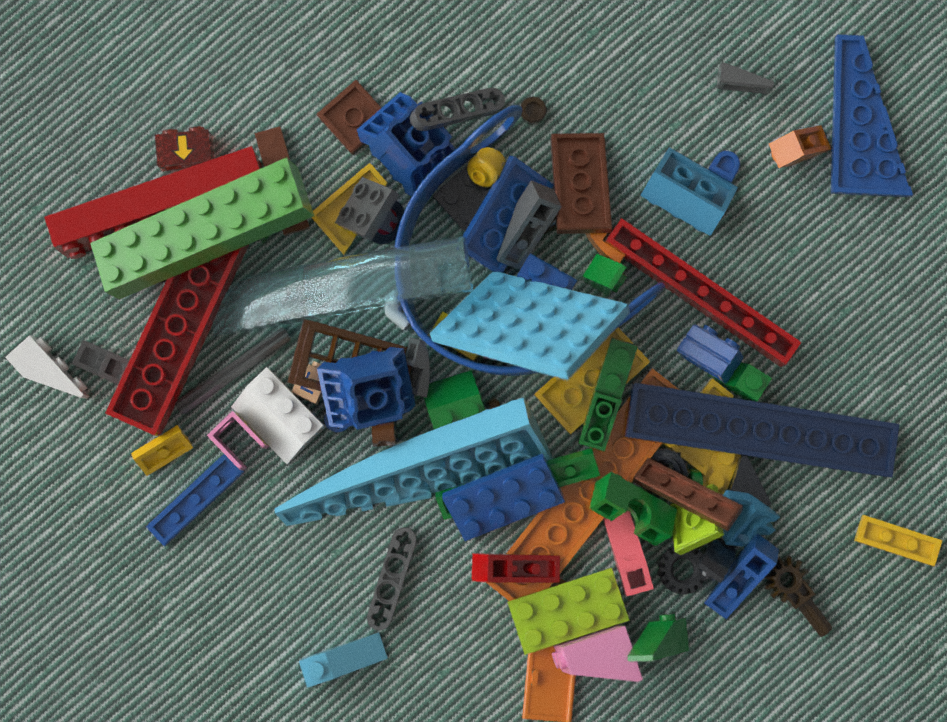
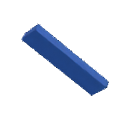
M223 454L146 526L147 529L163 546H167L242 476L245 471L239 470Z

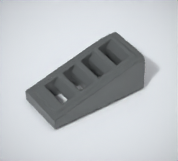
M721 62L718 68L716 88L721 90L768 94L774 86V81L724 62Z

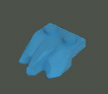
M726 490L722 494L741 504L743 508L729 531L723 529V539L726 545L743 547L757 533L759 535H769L776 531L770 522L776 521L780 516L749 493Z

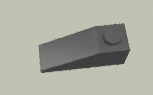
M532 180L530 181L516 204L497 256L498 262L517 269L522 268L529 254L532 253L562 207L554 189Z

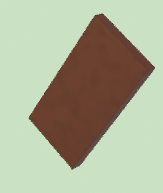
M604 133L551 134L554 191L562 206L556 215L557 234L611 233L612 221Z

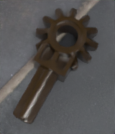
M786 556L784 563L778 557L776 567L772 568L771 574H767L764 577L770 580V582L764 585V589H773L770 597L775 599L780 595L781 602L787 603L790 608L795 610L798 608L820 637L829 634L832 626L811 599L815 593L809 587L810 580L802 579V576L809 573L808 569H800L802 561L796 560L793 563L791 556ZM785 572H789L792 576V581L788 586H782L780 582L781 575Z

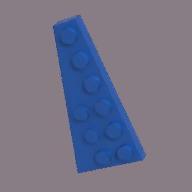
M836 35L831 194L912 197L913 193L905 176L904 164L900 160L897 150L898 145L888 112L882 102L879 83L876 82L873 73V64L865 38L860 35Z

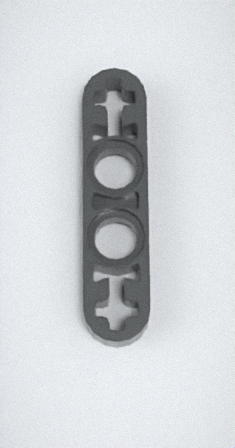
M486 88L422 103L413 110L410 115V121L413 127L419 131L441 128L493 115L504 106L505 98L499 89ZM489 98L490 100H494L495 104L493 102H489L483 105V102H485ZM464 101L471 102L475 107V112L467 111L464 107ZM441 106H446L452 111V118L443 115ZM432 113L434 115L430 117L427 121L425 118L421 119L419 116L420 114H422V116H429Z
M399 528L392 536L367 614V622L374 630H384L392 621L417 540L416 534L410 528ZM404 532H408V538L412 539V543L406 544L403 552H409L407 558L402 554L392 553L393 547L399 550L400 541L397 540V536L403 535ZM392 558H400L403 561L404 568L400 573H392L389 570L388 563ZM384 584L394 586L396 593L392 599H384L381 596L380 588ZM376 600L383 604H392L391 610L387 607L385 608L383 616L387 618V621L381 622L380 625H376V620L372 618V614H377L381 606L375 605Z

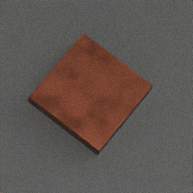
M355 80L316 115L349 153L353 155L364 145V143L360 142L357 129L377 113L381 107L362 85Z

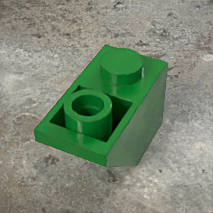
M596 254L581 280L608 297L611 291L617 293L627 278L623 274L626 266Z

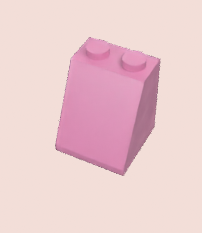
M614 625L554 645L555 652L552 653L556 668H560L562 672L571 675L636 682L643 680L637 661L628 662L627 656L632 649V645L625 626Z

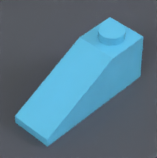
M380 632L304 657L299 660V664L308 688L388 659Z

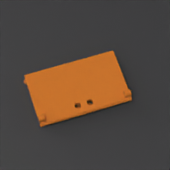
M554 645L528 654L522 719L572 722L576 675L562 672L560 668H556L552 653L555 652Z

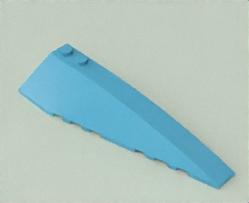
M521 398L426 432L368 457L276 507L275 514L286 526L321 520L323 513L341 516L346 515V509L361 507L362 511L373 509V504L385 502L388 507L429 499L432 496L431 493L467 484L542 453L546 460H551L553 457L533 412L525 399Z

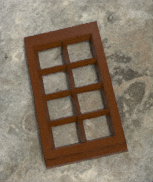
M303 319L287 383L322 392L320 381L305 377L309 359L311 357L329 363H336L339 359H335L334 356L339 339L355 343L352 358L359 355L361 345L376 348L380 352L386 351L389 347L404 348L405 355L407 347ZM316 332L333 337L328 356L311 352ZM407 365L410 376L412 366Z

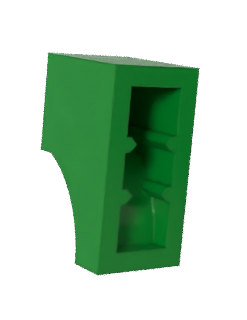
M743 362L734 370L727 383H723L707 373V376L742 399L756 402L772 379L751 364Z

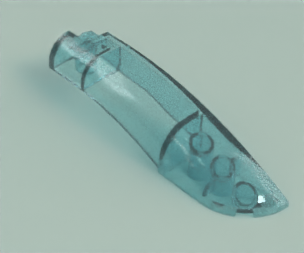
M465 236L345 256L247 277L234 284L226 292L213 322V336L303 322V319L318 320L365 309L472 292L473 285Z

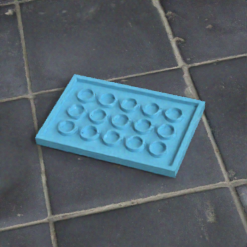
M492 272L430 332L432 342L568 380L630 312L628 304L541 282L525 281L522 277L501 272Z

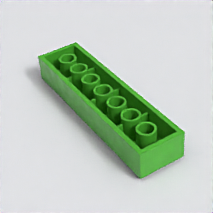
M284 158L91 242V247L104 291L120 300L314 217V213L299 168L288 158Z

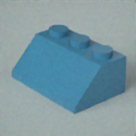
M669 147L640 196L646 198L651 204L658 205L670 212L673 217L682 219L692 225L697 231L711 236L738 187Z

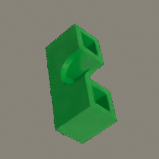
M613 472L608 473L595 483L589 508L610 521L618 518L628 510L635 519L634 534L654 546L672 537L677 513L676 508Z

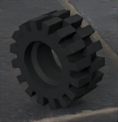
M674 547L667 549L660 557V562H658V576L662 584L670 591L682 595L692 594L697 589H701L703 583L707 581V578L700 572L701 569L698 568L699 560L703 553L693 549L683 555L675 553ZM679 559H687L693 565V574L687 580H679L673 574V565Z

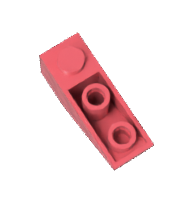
M627 510V512L613 521L604 517V524L624 595L631 596L654 589L639 538L634 534L635 526L630 512Z

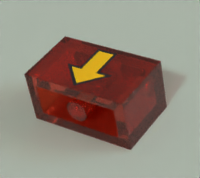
M190 127L189 131L178 132L177 129H166L162 131V134H155L157 166L161 171L182 170L214 159L213 137L208 129L205 130L204 127Z

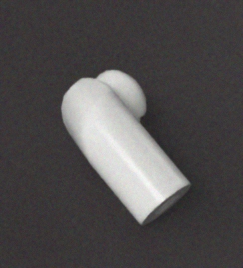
M392 290L385 297V315L398 327L405 330L410 323L406 315L402 313L397 290Z

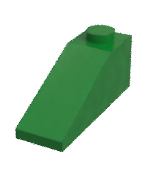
M675 613L659 615V620L649 622L628 654V662L654 661L689 651L686 618H676Z

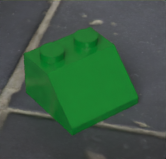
M472 370L429 383L427 397H424L433 429L479 414L485 410Z

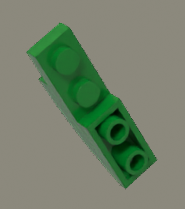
M611 337L578 444L605 452L638 345Z

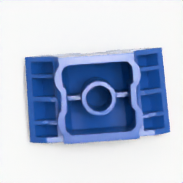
M400 92L357 129L360 142L369 145L372 156L380 160L392 175L393 180L402 183L405 194L413 196L426 176L456 149L449 142L452 136L444 127L428 131H419L413 127L410 115L423 102L421 101L417 104L410 96ZM420 114L419 116L421 119L425 118L427 121L430 117L434 115L431 114L429 116H422V114Z
M389 347L385 352L371 351L362 356L340 358L336 363L323 362L317 368L327 418L331 427L345 428L354 426L358 430L403 419L402 414L410 412L416 406L404 348Z

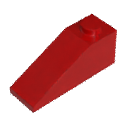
M472 553V581L486 583H560V555Z

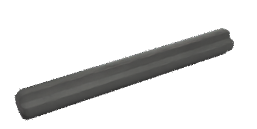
M285 328L278 329L180 398L175 403L179 412L186 414L291 339L289 333Z

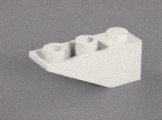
M29 335L5 357L24 378L80 398L88 399L90 397L85 392L87 386L77 376L74 379L67 372L69 366L60 357L55 359L49 351L52 348L42 337L37 339Z

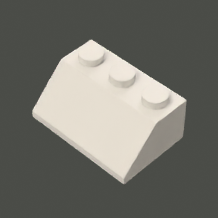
M267 367L247 385L231 406L287 465L326 428L302 401Z

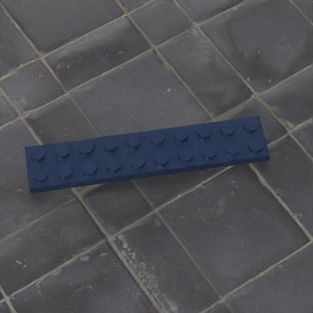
M632 383L625 437L893 478L899 424Z

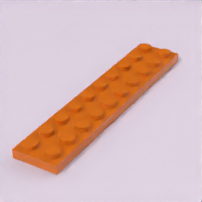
M653 368L640 382V384L678 389ZM631 395L617 412L605 452L592 448L599 467L600 476L560 487L565 502L537 513L506 554L560 555V573L567 566L604 518L589 509L595 483L610 472L618 474L623 479L632 483L633 477L646 459L651 458L662 444L660 442L625 437ZM487 583L508 601L547 589L552 585V583Z

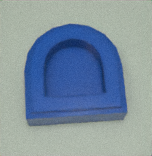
M723 151L714 158L708 170L731 183L739 171L740 160L734 152Z

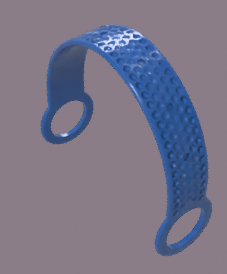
M520 105L507 107L483 123L460 147L443 159L426 176L414 192L403 213L394 248V277L402 309L417 335L434 350L456 363L480 372L506 376L529 375L540 372L520 366L507 367L477 363L452 353L439 343L432 342L431 336L421 323L412 302L408 284L407 260L415 224L432 194L453 172L470 160L480 149L490 147L513 127L523 111ZM507 119L492 135L473 147L486 132ZM660 282L628 304L630 313L615 330L652 302L665 289V284Z

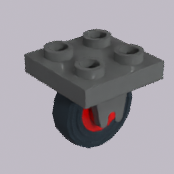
M362 177L354 187L353 193L345 206L340 210L339 216L334 223L380 245L389 244L396 240L404 208L396 200L399 194L393 189Z

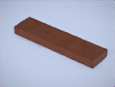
M280 126L254 133L264 167L284 158L290 160ZM304 220L283 229V235L286 236L310 229L308 220Z
M650 458L646 459L633 477L634 483L726 531H729L743 510L741 504Z

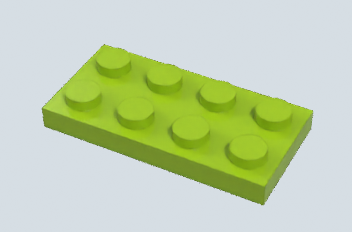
M612 568L507 602L524 655L629 621Z

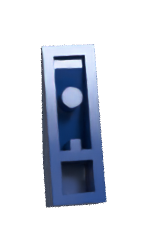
M757 533L733 561L724 580L721 583H717L705 600V604L727 619L777 564L779 549Z

